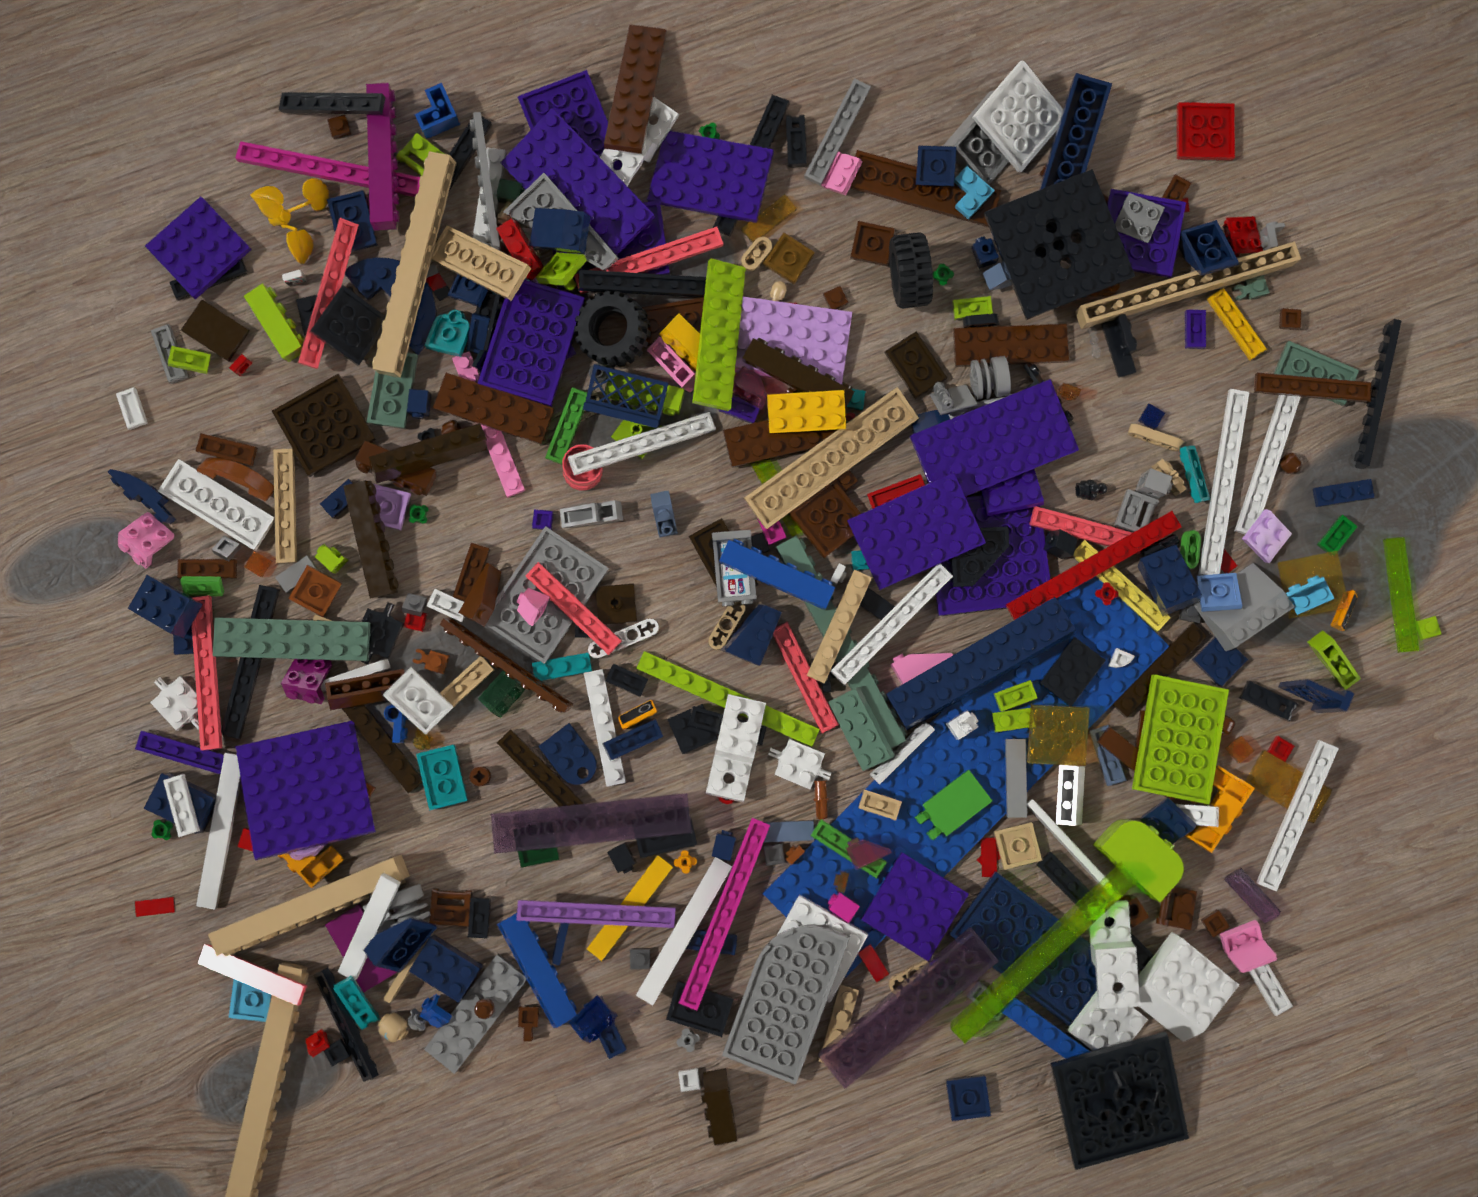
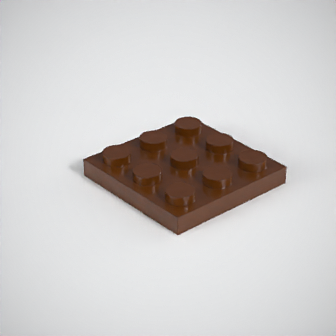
M833 480L788 514L820 555L825 558L854 536L847 520L861 513L837 482Z

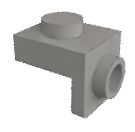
M1270 222L1260 231L1261 247H1264V251L1278 247L1276 233L1285 227V223Z

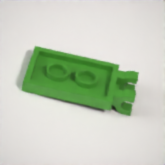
M967 770L924 802L922 806L925 810L914 818L919 824H922L928 818L931 820L935 827L926 834L931 840H934L942 832L945 836H948L990 804L992 799L970 770Z

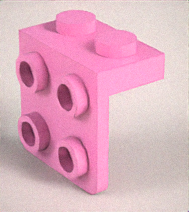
M147 512L118 533V547L121 551L127 552L132 556L136 564H141L146 569L152 565V555L172 541L174 533L151 513Z
M1256 920L1220 933L1224 953L1241 973L1249 972L1277 960L1275 952L1263 940L1260 925Z

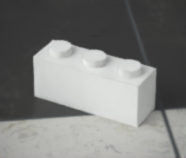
M1059 765L1056 824L1082 825L1085 766Z

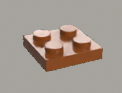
M307 565L288 599L324 617L342 583Z

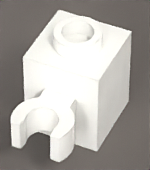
M964 711L947 722L946 725L955 739L959 740L978 728L976 724L978 719L973 712Z

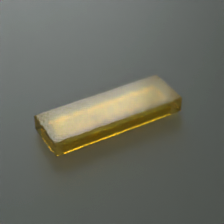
M784 194L758 215L757 223L749 222L742 228V232L753 243L757 238L764 237L795 212L797 208Z

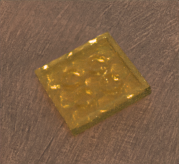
M1337 551L1277 562L1285 593L1289 592V587L1298 583L1301 586L1308 584L1307 579L1318 575L1319 578H1325L1334 597L1333 600L1298 615L1293 608L1288 611L1289 619L1350 608Z
M1031 704L1027 763L1086 766L1090 708Z

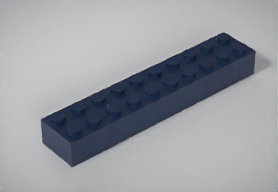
M1078 73L1075 74L1070 85L1039 190L1086 172L1112 83ZM1046 226L1048 232L1055 233V229L1052 226ZM1053 244L1055 250H1062L1060 244ZM1035 251L1037 257L1044 258L1042 251Z
M1056 597L888 692L886 694L887 698L908 731L1075 635L1076 629Z

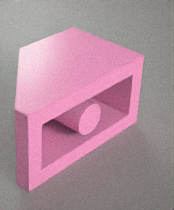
M528 588L524 593L521 592L518 597L517 603H519L517 611L529 625L533 626L544 614L550 597Z

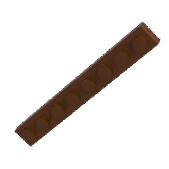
M446 617L439 624L447 634L455 635L459 638L460 643L472 647L475 650L474 652L480 657L489 659L491 665L506 671L505 674L508 677L520 681L522 687L537 693L536 696L539 699L551 703L556 711L565 713L573 706V703L455 619Z

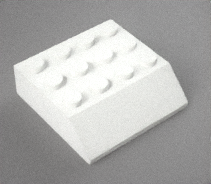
M1171 932L1138 975L1139 1007L1181 1041L1185 1042L1206 1030L1239 984L1183 938Z

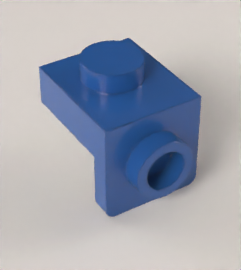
M435 994L430 998H426L423 1002L420 1017L428 1021L430 1025L440 1028L450 1021L452 1015L437 1006L440 996Z

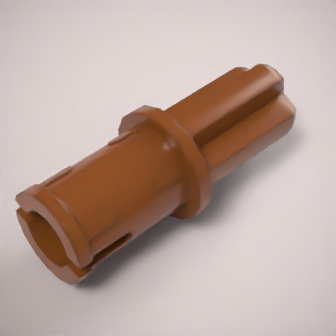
M827 780L814 781L815 798L813 800L816 802V818L827 819V800H829L827 798Z

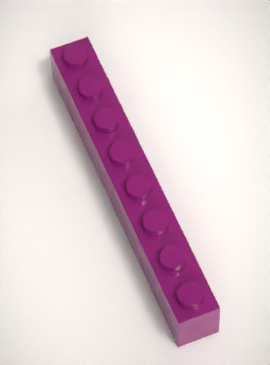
M389 83L366 84V93H382L386 97L382 115L367 114L370 224L374 231L397 229V222L400 220L399 212L396 210V205H399V197L395 191V187H398V177L395 176V170H398L397 159L394 158V153H397V143L394 141L397 130L396 125L393 124V119H396V110L393 107V102L396 101L395 91L391 90Z

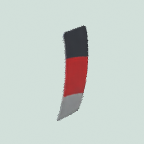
M435 265L430 266L426 281L438 300L441 301L448 297L450 289Z

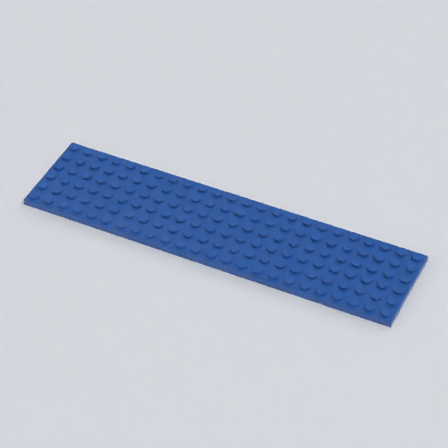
M1096 576L1059 596L1056 599L1075 627V635L941 711L929 723L935 730L881 784L873 780L865 788V790L902 802L896 820L859 809L862 791L830 824L887 862L878 878L876 879L815 839L805 849V852L763 892V895L787 918L799 894L830 911L828 908L830 897L834 893L837 895L838 892H841L860 906L849 922L868 933L859 952L870 944L874 949L886 935L862 921L861 917L900 853L906 854L944 878L1007 813L1005 739H1026V781L1028 792L1150 667L1169 645L1119 597L1111 600L1110 605H1104L1103 601L1095 596L1096 590H1100L1103 587V582ZM1076 637L1106 661L1070 707L1039 684V682L1072 638ZM1116 648L1135 656L1126 666L1119 668L1109 667ZM1031 680L1038 698L1005 711L1031 708L1034 727L995 732L992 713L1000 712L994 693ZM964 711L973 712L978 719L976 723L978 728L961 739L956 740L946 723ZM970 770L992 799V802L948 836H945L942 832L934 840H931L926 833L935 827L929 818L922 824H919L914 817L925 810L922 806L924 802L965 771ZM859 954L855 957L845 977L862 962Z

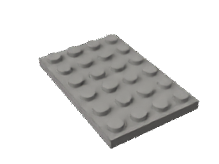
M546 526L496 598L494 611L486 624L544 664L561 642L573 621L549 599L544 614L533 626L529 625L517 611L519 603H517L518 597L521 592L524 593L528 588L542 594L544 593L525 575L539 562L585 606L609 570L608 567Z

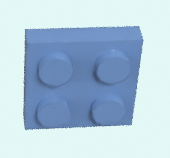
M1236 573L1196 576L1197 586L1202 593L1200 598L1201 612L1242 609Z

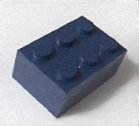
M1177 545L1140 559L1137 567L1162 616L1199 602L1202 593Z
M146 575L128 609L168 633L184 638L203 604L162 580Z
M161 773L144 809L175 824L163 780L175 777L176 775ZM186 781L200 829L195 834L204 833L213 815L217 795Z
M434 934L426 942L409 972L459 1003L464 998L483 965Z

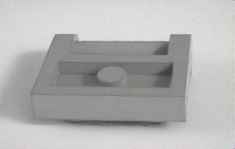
M1127 489L1114 526L1131 532L1150 523L1159 500ZM1143 503H1147L1148 506L1142 524L1138 527L1136 524Z

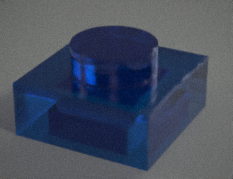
M1148 403L1138 421L1155 430L1165 412Z

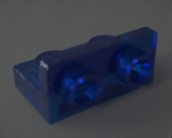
M596 995L569 1024L583 1041L591 1043L600 1037V1033L605 1028L610 1027L614 1023V1019L618 1015L609 1008L601 996Z

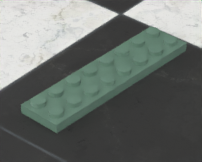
M215 618L213 656L368 661L370 623Z

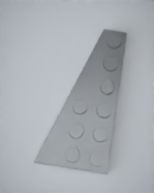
M543 173L503 212L532 229L535 208L578 210L552 180ZM589 225L584 256L588 262L606 271L619 258Z

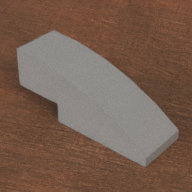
M616 500L560 509L562 528L623 521L622 505L620 501Z

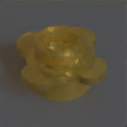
M417 730L415 732L416 736L413 739L414 746L419 750H429L431 748L430 742L433 738L429 734L425 735L421 730Z

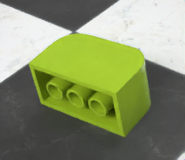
M1120 819L1113 822L1095 841L1093 846L1150 899L1161 902L1182 878L1184 866L1180 856L1173 850L1174 846L1168 840H1163L1158 836L1160 833L1154 827L1129 819Z

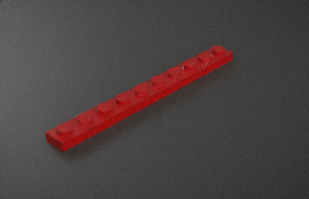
M1170 511L1005 606L1013 620L1048 600L1054 597L1058 598L1182 526L1173 511Z

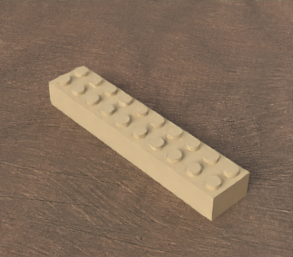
M402 855L388 859L209 933L208 936L216 957L221 954L227 957L242 949L244 950L260 943V940L263 942L297 928L296 923L298 927L315 920L314 916L319 919L333 913L332 908L335 911L351 905L350 901H353L355 904L369 898V893L373 894L383 873L401 882V884L405 883V878L410 875Z

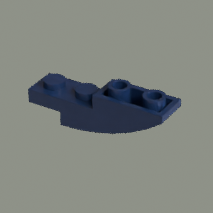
M112 469L108 471L112 476L110 478L116 486H121L125 490L123 494L131 501L136 500L142 502L148 509L152 508L155 512L154 516L158 521L172 524L176 520L164 506L169 500L158 492L155 487L130 474Z

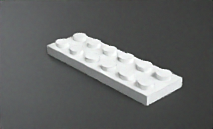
M180 459L177 460L158 490L161 494L255 551L275 522V517L208 476L197 472L195 468Z

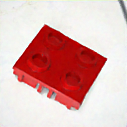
M1255 216L1226 218L1223 225L1225 237L1230 239L1228 242L1231 244L1230 246L1236 257L1240 256V254L1263 251Z

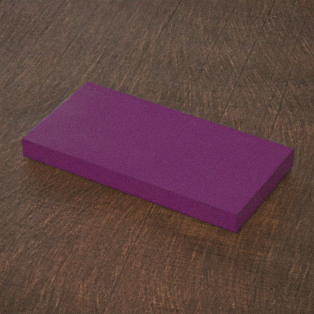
M361 904L325 924L343 958L365 912ZM367 956L356 981L364 993L397 972L374 966Z

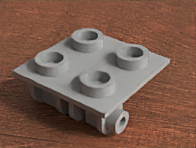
M1129 193L1116 220V229L1119 232L1148 243L1165 207Z
M937 382L934 385V393L930 394L940 415L977 406L967 385L945 389V385L942 382Z

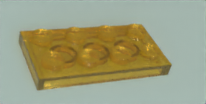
M1262 751L1246 782L1253 786L1255 791L1288 809L1303 772L1272 754ZM1322 786L1307 820L1308 822L1314 824L1332 792V789Z

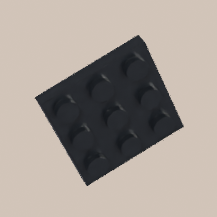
M342 285L314 324L310 333L359 366L381 335L382 322L386 316Z

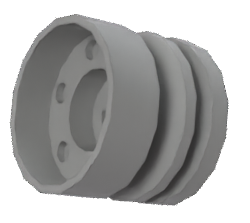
M1005 356L992 357L990 367H988L985 359L980 360V365L978 360L971 361L970 384L976 400H981L983 394L986 399H989L991 390H993L995 397L1010 395V372Z
M420 884L396 892L389 910L394 909L395 913L387 917V920L397 918L398 922L389 925L390 927L410 917L422 921L431 915L430 911L420 913L419 909L428 906L427 903L417 904V900L424 896Z

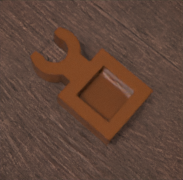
M416 649V652L421 653L422 658L420 660L413 659L414 663H426L425 669L444 674L450 656L432 650L427 655L425 651Z

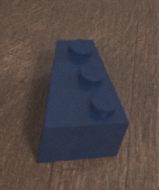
M758 605L720 651L753 665L760 666L782 612L766 605Z

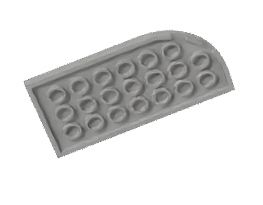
M807 925L788 929L767 943L758 956L722 1056L796 1085L850 937L825 927Z

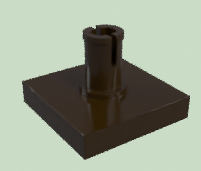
M634 583L596 587L598 619L604 625L637 622Z

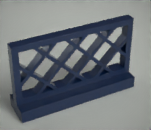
M594 364L583 410L658 428L669 383ZM598 369L605 371L609 377L602 383H599L596 378ZM617 375H623L627 381L620 388L617 387L613 380ZM637 379L642 380L646 388L638 393L631 384ZM610 380L616 390L607 395L601 385ZM655 384L663 385L662 394L655 398L650 387ZM629 385L634 395L625 400L620 390ZM598 387L605 396L599 401L591 399L593 390ZM648 390L653 399L643 404L639 394ZM618 392L623 400L618 405L612 404L608 398ZM635 396L641 404V407L636 410L631 409L627 401ZM655 401L658 406L657 415L650 414L645 406Z
M1308 679L1280 682L1278 688L1313 703L1311 710L1316 713L1347 712L1355 694L1348 690L1332 691Z

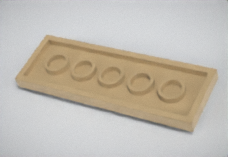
M448 225L437 240L431 261L512 301L531 270L529 265Z

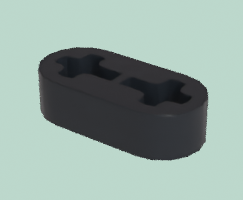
M998 314L971 315L963 318L964 328L995 327L999 325Z

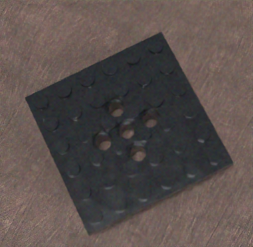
M1093 169L984 212L1026 320L1135 277ZM1046 226H1052L1055 229V233L1048 232ZM1071 237H1077L1080 243H1073ZM1053 244H1060L1062 250H1055ZM1035 251H1042L1044 258L1037 257ZM1066 261L1069 264V268H1063L1060 262Z
M1166 1031L1050 1063L1075 1170L1189 1139L1169 1036Z

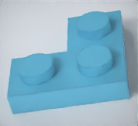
M968 166L954 179V183L966 193L955 205V208L969 220L995 191Z

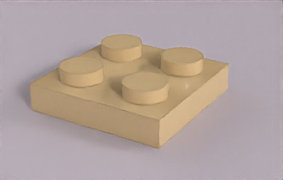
M1032 822L993 831L1004 870L1042 861Z

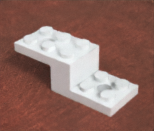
M653 97L650 116L657 115L658 122L655 125H650L648 122L642 154L604 149L600 156L627 186L643 161L645 160L648 163L651 161L679 117L677 112ZM616 160L622 161V168L620 170H615L613 167Z
M728 694L706 794L744 803L766 703ZM744 713L748 716V721L745 723L739 722L737 716ZM726 774H731L734 776V782L728 784L724 781L723 777Z
M1128 901L1087 903L1091 961L1096 967L1099 1009L1139 1007L1136 947L1131 941ZM1107 917L1114 918V924L1110 927L1104 925V920ZM1116 982H1121L1123 984L1122 990L1114 991L1112 989L1113 985Z

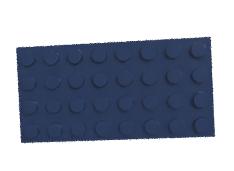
M996 871L949 932L953 938L1068 1026L1073 1023L1097 991L1096 967L1091 961L1090 943Z

